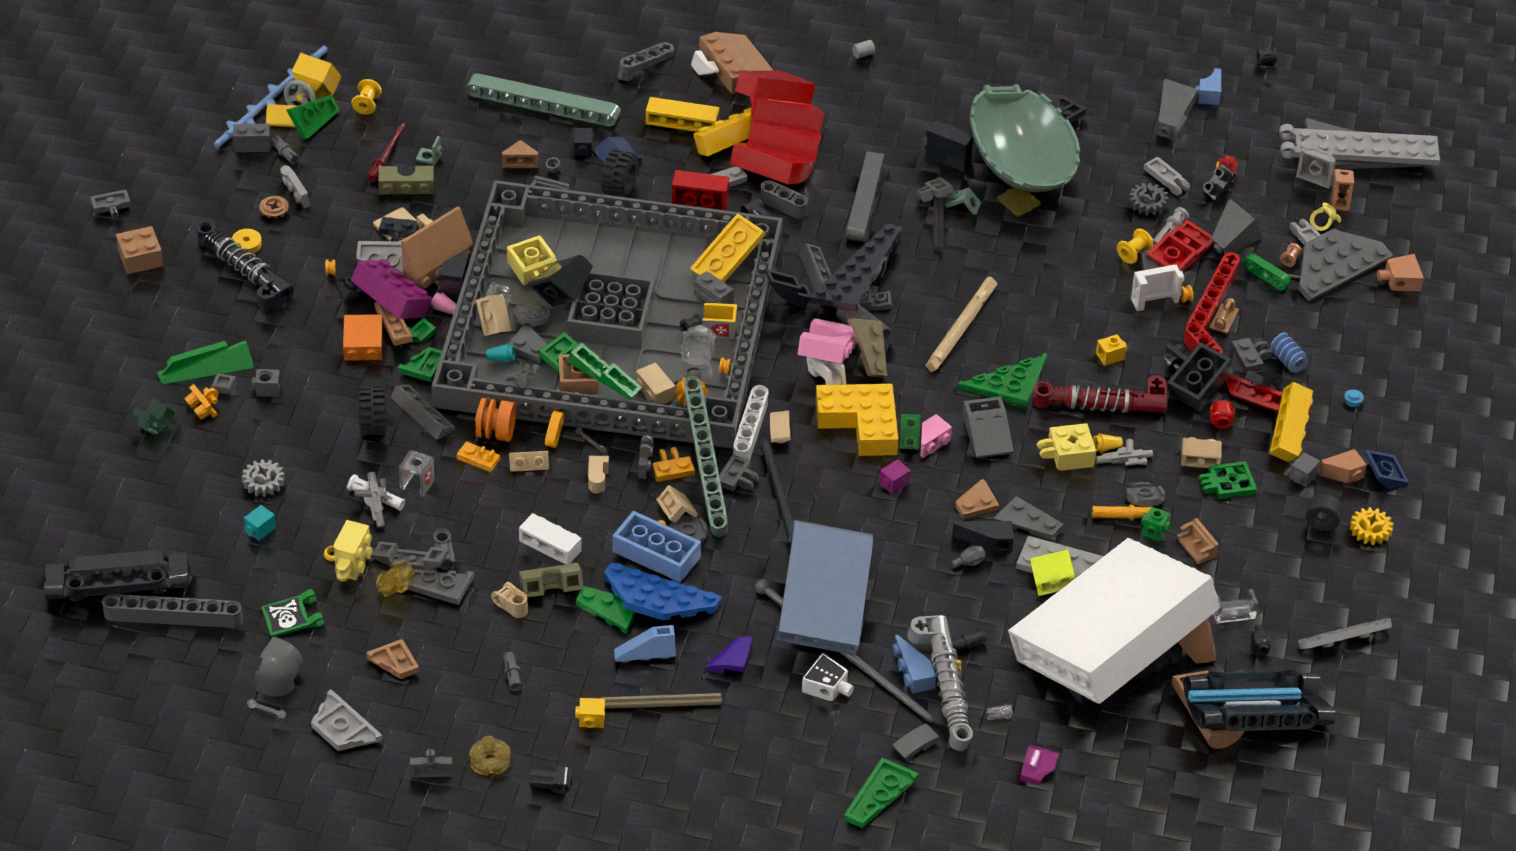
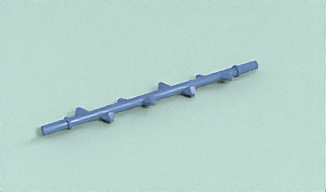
M322 46L310 56L319 59L328 51V48ZM293 69L287 70L290 76L278 86L269 84L267 87L270 93L257 105H247L249 112L238 122L227 121L226 124L229 130L225 131L214 142V146L220 148L227 140L232 138L233 124H255L253 120L255 115L268 104L276 105L273 99L285 89L290 81L295 80L292 73ZM295 85L291 87V90L296 89Z

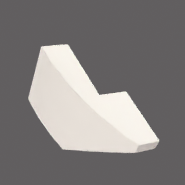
M695 51L691 65L698 75L719 73V69L714 61H707L702 51Z

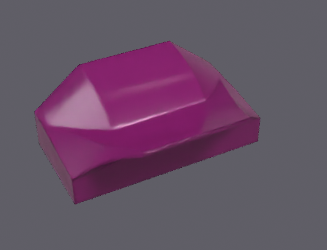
M1030 744L1020 780L1041 785L1043 777L1054 771L1059 754Z

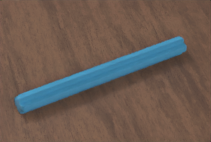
M1299 688L1191 690L1188 692V700L1191 703L1299 700L1301 698V690Z

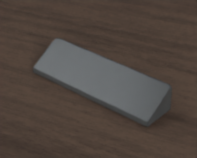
M805 243L799 251V256L815 292L832 275L821 248Z
M410 385L395 386L391 398L436 440L455 430V427Z

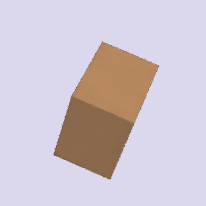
M520 140L502 152V168H538V152Z

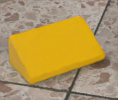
M268 104L266 124L279 127H295L286 110L296 106Z

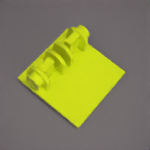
M1068 549L1030 558L1039 596L1059 592L1075 579Z

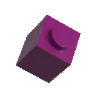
M897 459L880 470L879 483L884 489L894 494L910 484L911 470Z

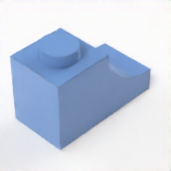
M1214 68L1211 76L1200 79L1199 86H1196V89H1198V103L1219 105L1221 69Z

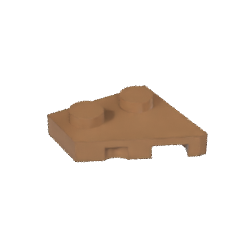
M403 639L366 652L368 660L400 679L419 672V666Z

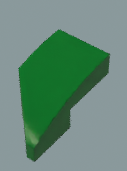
M425 318L412 329L407 327L412 335L413 343H424L438 332Z

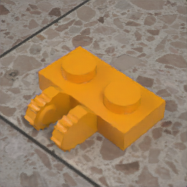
M676 447L671 448L672 460H667L666 452L662 449L659 451L661 462L652 463V469L657 482L695 475L690 456L679 458Z

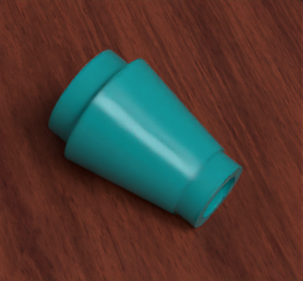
M506 344L487 349V360L508 363L514 361V346Z

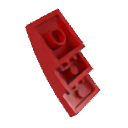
M1186 219L1180 227L1176 226L1171 233L1167 232L1147 253V256L1163 267L1177 265L1179 271H1184L1213 245L1212 235Z

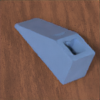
M673 625L652 627L615 648V662H629L630 660L639 659L645 661L651 658L667 659L676 656Z
M895 635L892 652L894 656L898 657V667L904 673L905 685L909 686L912 694L935 689L936 676L931 661L899 635Z

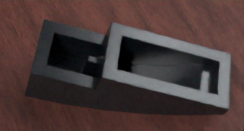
M765 269L764 272L770 285L780 297L795 306L806 308L810 302L809 296L811 295L806 285L799 284L796 276Z

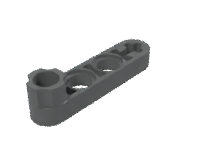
M663 42L622 58L619 63L618 78L630 81L634 72L671 58L674 46Z

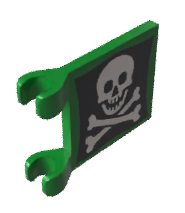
M309 589L299 596L261 606L271 638L308 627H322L324 625L321 613H315L308 618L303 605L316 602L314 590Z

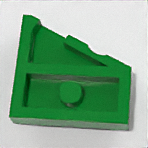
M428 347L421 354L413 356L408 364H400L398 366V373L432 382L442 351Z

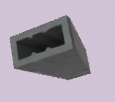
M1168 79L1164 80L1157 135L1174 140L1196 103L1198 89Z

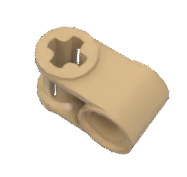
M506 582L503 588L491 594L493 602L513 617L523 618L528 614L527 595L517 589L512 583Z

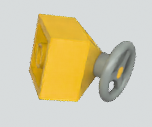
M300 53L292 70L295 80L290 81L284 89L285 101L288 105L296 106L292 101L297 100L304 104L309 102L308 99L313 101L325 96H333L341 75L331 63ZM298 85L295 95L290 96L291 87Z

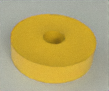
M242 229L232 236L235 242L241 244L242 248H246L249 253H255L261 248V235L256 230Z

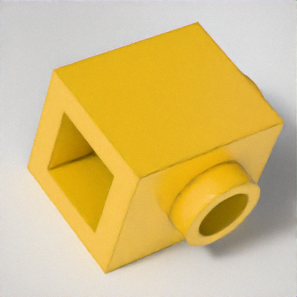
M1118 334L1098 340L1096 355L1104 366L1125 360L1127 345Z
M580 698V706H576L575 719H579V727L604 728L605 699Z

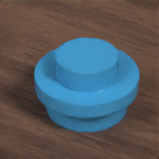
M1348 390L1344 396L1346 404L1351 407L1359 406L1364 398L1363 394L1358 390Z

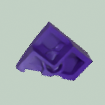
M744 636L734 639L706 665V670L723 674L725 669L744 672L751 654L753 637Z

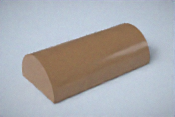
M1208 670L1176 675L1172 678L1171 684L1190 715L1183 687L1184 678L1186 676H1206ZM1198 726L1209 746L1214 749L1224 748L1233 744L1244 733V731H1229L1227 728L1201 729Z

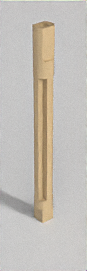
M992 277L985 279L925 365L930 372L937 370L997 286V282Z

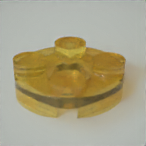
M400 560L392 563L390 570L387 572L383 571L378 576L376 586L383 596L396 592L402 593L408 588L409 585L407 583L411 580L415 570L407 561Z
M492 736L483 737L469 751L471 767L479 774L489 775V773L496 772L497 775L504 772L510 765V747L505 742L494 739ZM494 755V758L490 757L487 759L486 756Z

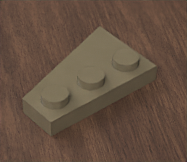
M855 318L847 320L849 326L853 327L855 343L858 342L861 349L860 356L867 376L881 378L887 376L882 321Z

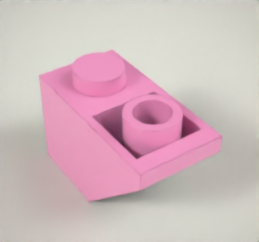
M937 414L922 423L920 450L922 458L934 453L936 449L946 445L951 440L952 426Z

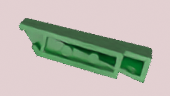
M246 340L228 347L225 341L170 357L167 361V367L162 371H158L157 376L161 384L164 385L214 376L217 373L225 374L252 369L254 366Z

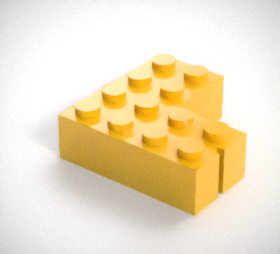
M892 384L816 385L818 429L856 428L859 456L897 455L898 431Z

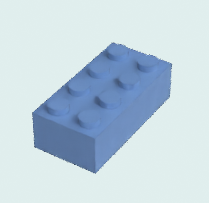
M633 511L614 533L612 552L681 583L701 558V541Z

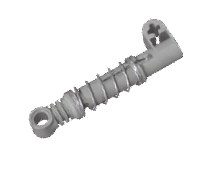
M942 615L916 617L910 624L907 637L914 644L931 643L933 653L931 654L933 667L937 669L935 676L939 679L937 686L941 689L939 696L943 699L941 702L943 706L942 712L947 718L950 733L949 744L954 750L963 751L968 747L973 731L968 725L966 714L968 712V704L964 700L965 692L962 691L961 673L957 671L959 669V663L956 661L957 653L952 647L947 618Z

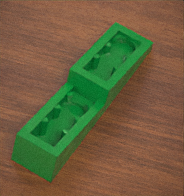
M583 343L577 346L566 360V362L629 400L642 389L636 381L613 363L609 366Z

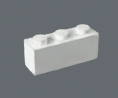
M532 513L519 527L520 542L565 565L570 564L581 552V537L547 521L543 517Z

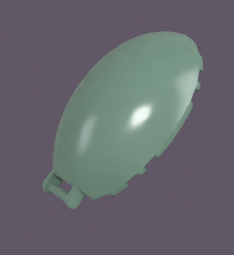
M1018 84L1007 87L984 85L983 91L978 95L976 94L972 103L970 122L976 145L986 165L1005 183L1026 192H1047L1059 188L1070 181L1076 173L1080 162V147L1075 131L1069 120L1063 118L1061 109H1056L1051 104L1052 100L1043 93L1038 95L1031 90L1021 92Z

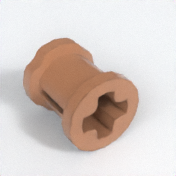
M1291 243L1288 245L1287 251L1281 255L1280 260L1285 266L1292 267L1296 264V259L1303 254V250L1298 244Z

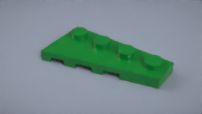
M881 758L844 814V820L863 828L917 781L919 773Z

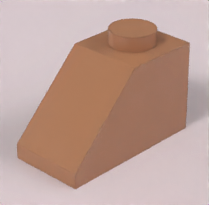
M1353 449L1321 460L1319 474L1323 477L1350 483L1364 478L1367 464L1357 451Z

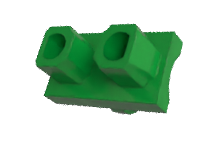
M901 414L900 449H919L920 414Z

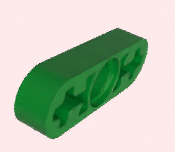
M1250 254L1243 260L1246 270L1278 290H1284L1291 284L1288 274L1256 254Z

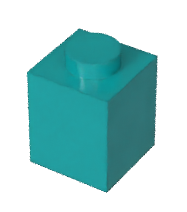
M260 505L244 517L245 532L258 541L276 528L275 515Z

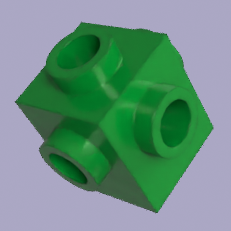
M1151 507L1148 514L1144 513L1141 524L1144 525L1142 535L1160 542L1164 534L1168 533L1170 529V513Z

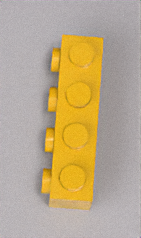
M650 97L646 108V124L699 132L700 128L711 127L715 122L719 121L720 107Z
M751 108L745 109L744 113L733 114L725 121H717L711 127L700 128L699 132L694 133L698 153L709 156L734 145V143L748 139L751 125Z
M1295 382L1284 388L1269 454L1287 462H1291L1300 456L1302 452L1301 443L1306 434L1304 429L1309 420L1308 411L1313 402V390Z

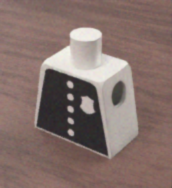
M822 653L803 677L802 692L828 701H834L839 693L849 697L853 692L854 686L847 683V669Z

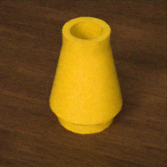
M1100 433L1093 437L1095 449L1100 453L1121 448L1123 444L1121 437Z

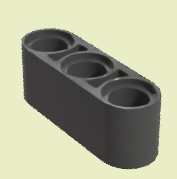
M767 180L761 184V201L764 204L796 219L806 217L808 199L804 195L774 181Z

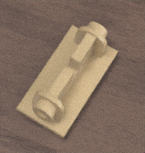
M548 451L509 453L510 472L549 469Z

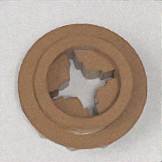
M280 196L267 197L259 205L262 216L267 215L268 219L271 217L277 218V216L283 217L284 213H288L289 208L287 200Z

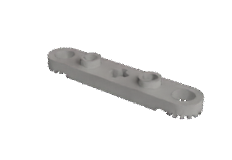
M1384 618L1383 620L1380 619L1381 621L1375 620L1371 623L1367 622L1308 637V639L1304 638L1298 640L1299 649L1320 645L1322 647H1330L1336 641L1359 636V638L1369 637L1372 632L1392 627L1391 619Z

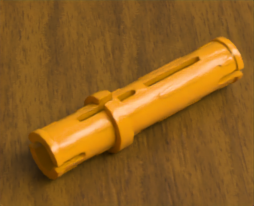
M1129 505V507L1092 506V518H1129V520H1134V518H1143L1144 513L1148 514L1151 507H1134V505Z

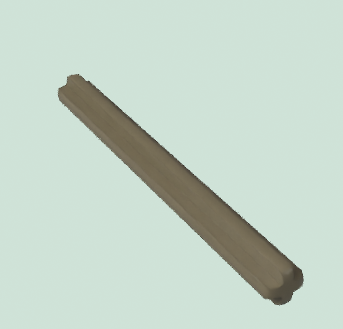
M720 693L600 698L605 699V709L720 705L722 703Z

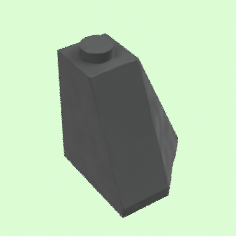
M1230 199L1211 239L1214 244V250L1218 254L1223 253L1225 255L1229 252L1236 253L1260 240L1262 235L1256 220Z

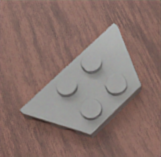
M332 690L328 691L325 702L321 703L318 713L315 714L311 721V727L338 751L382 741V734Z

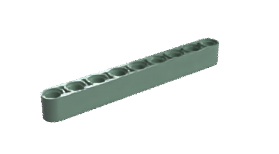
M473 74L466 86V92L473 97L604 126H613L621 112L620 107L611 102L483 74Z
M689 376L684 381V394L710 531L714 536L722 537L728 531V521L702 384L698 377ZM694 403L700 404L699 406H693ZM697 420L703 421L702 423H696ZM701 437L706 438L705 440H699ZM704 454L710 455L709 457H702ZM707 471L713 472L710 475L705 474ZM711 488L716 489V491L710 492L708 490ZM719 506L720 508L712 509L711 507ZM717 523H722V524H723V525L720 526V527L715 526V524H717Z

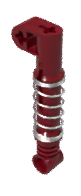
M1153 375L1148 379L1146 392L1140 393L1133 392L1131 389L1121 391L1120 388L1118 391L1110 390V388L1108 390H1100V387L1098 389H1090L1089 386L1087 389L1081 388L1080 390L1079 385L1077 389L1075 385H1069L1064 387V389L1059 387L1058 389V386L1053 388L1051 384L1043 381L1035 385L1032 402L1039 408H1046L1052 405V403L1054 405L1058 403L1061 406L1063 403V406H1066L1068 409H1074L1075 405L1079 404L1081 410L1087 407L1092 411L1095 408H1100L1101 411L1105 409H1110L1112 412L1121 410L1122 413H1130L1131 411L1165 413L1167 406V383L1163 377Z

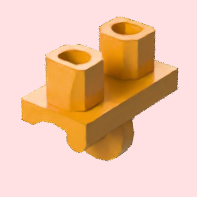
M194 384L189 388L192 393L184 399L191 408H194L201 402L194 409L201 420L209 414L213 418L216 417L218 414L210 403H217L218 391L215 388H205L202 395Z

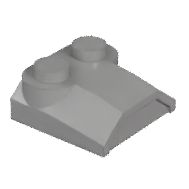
M1315 147L1302 148L1296 177L1330 189L1334 178L1336 160L1329 152Z

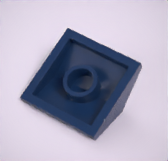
M607 137L593 149L594 155L603 165L608 154L613 149L634 153L637 155L638 162L642 161L639 154L623 137Z
M1365 449L1364 454L1374 474L1387 489L1409 484L1395 455Z

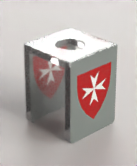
M410 450L399 466L400 489L404 490L412 476L417 474L420 475V494L424 497L435 480L434 457ZM414 460H420L422 464L414 466Z

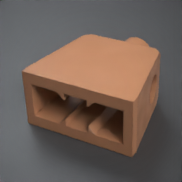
M1335 169L1331 206L1336 210H1350L1354 187L1353 171ZM1339 193L1344 194L1345 197L1339 198Z
M1415 254L1388 259L1385 270L1377 271L1378 281H1388L1390 289L1393 291H1421L1424 277Z

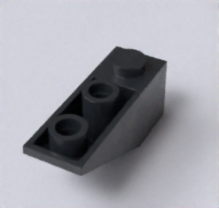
M953 521L952 537L981 546L992 552H1012L1014 541L1012 521Z

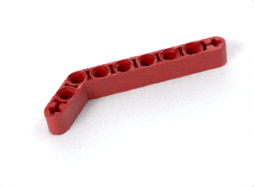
M1229 252L1223 256L1186 325L1184 343L1192 352L1201 342L1223 354V350L1208 334L1207 330L1238 273L1240 257L1236 253Z

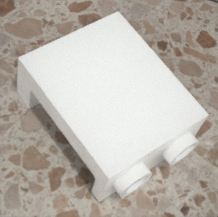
M1170 265L1134 272L1131 300L1136 310H1144L1145 301L1172 297L1174 303H1179L1180 295H1182L1181 285L1184 282L1182 271H1179L1177 265Z

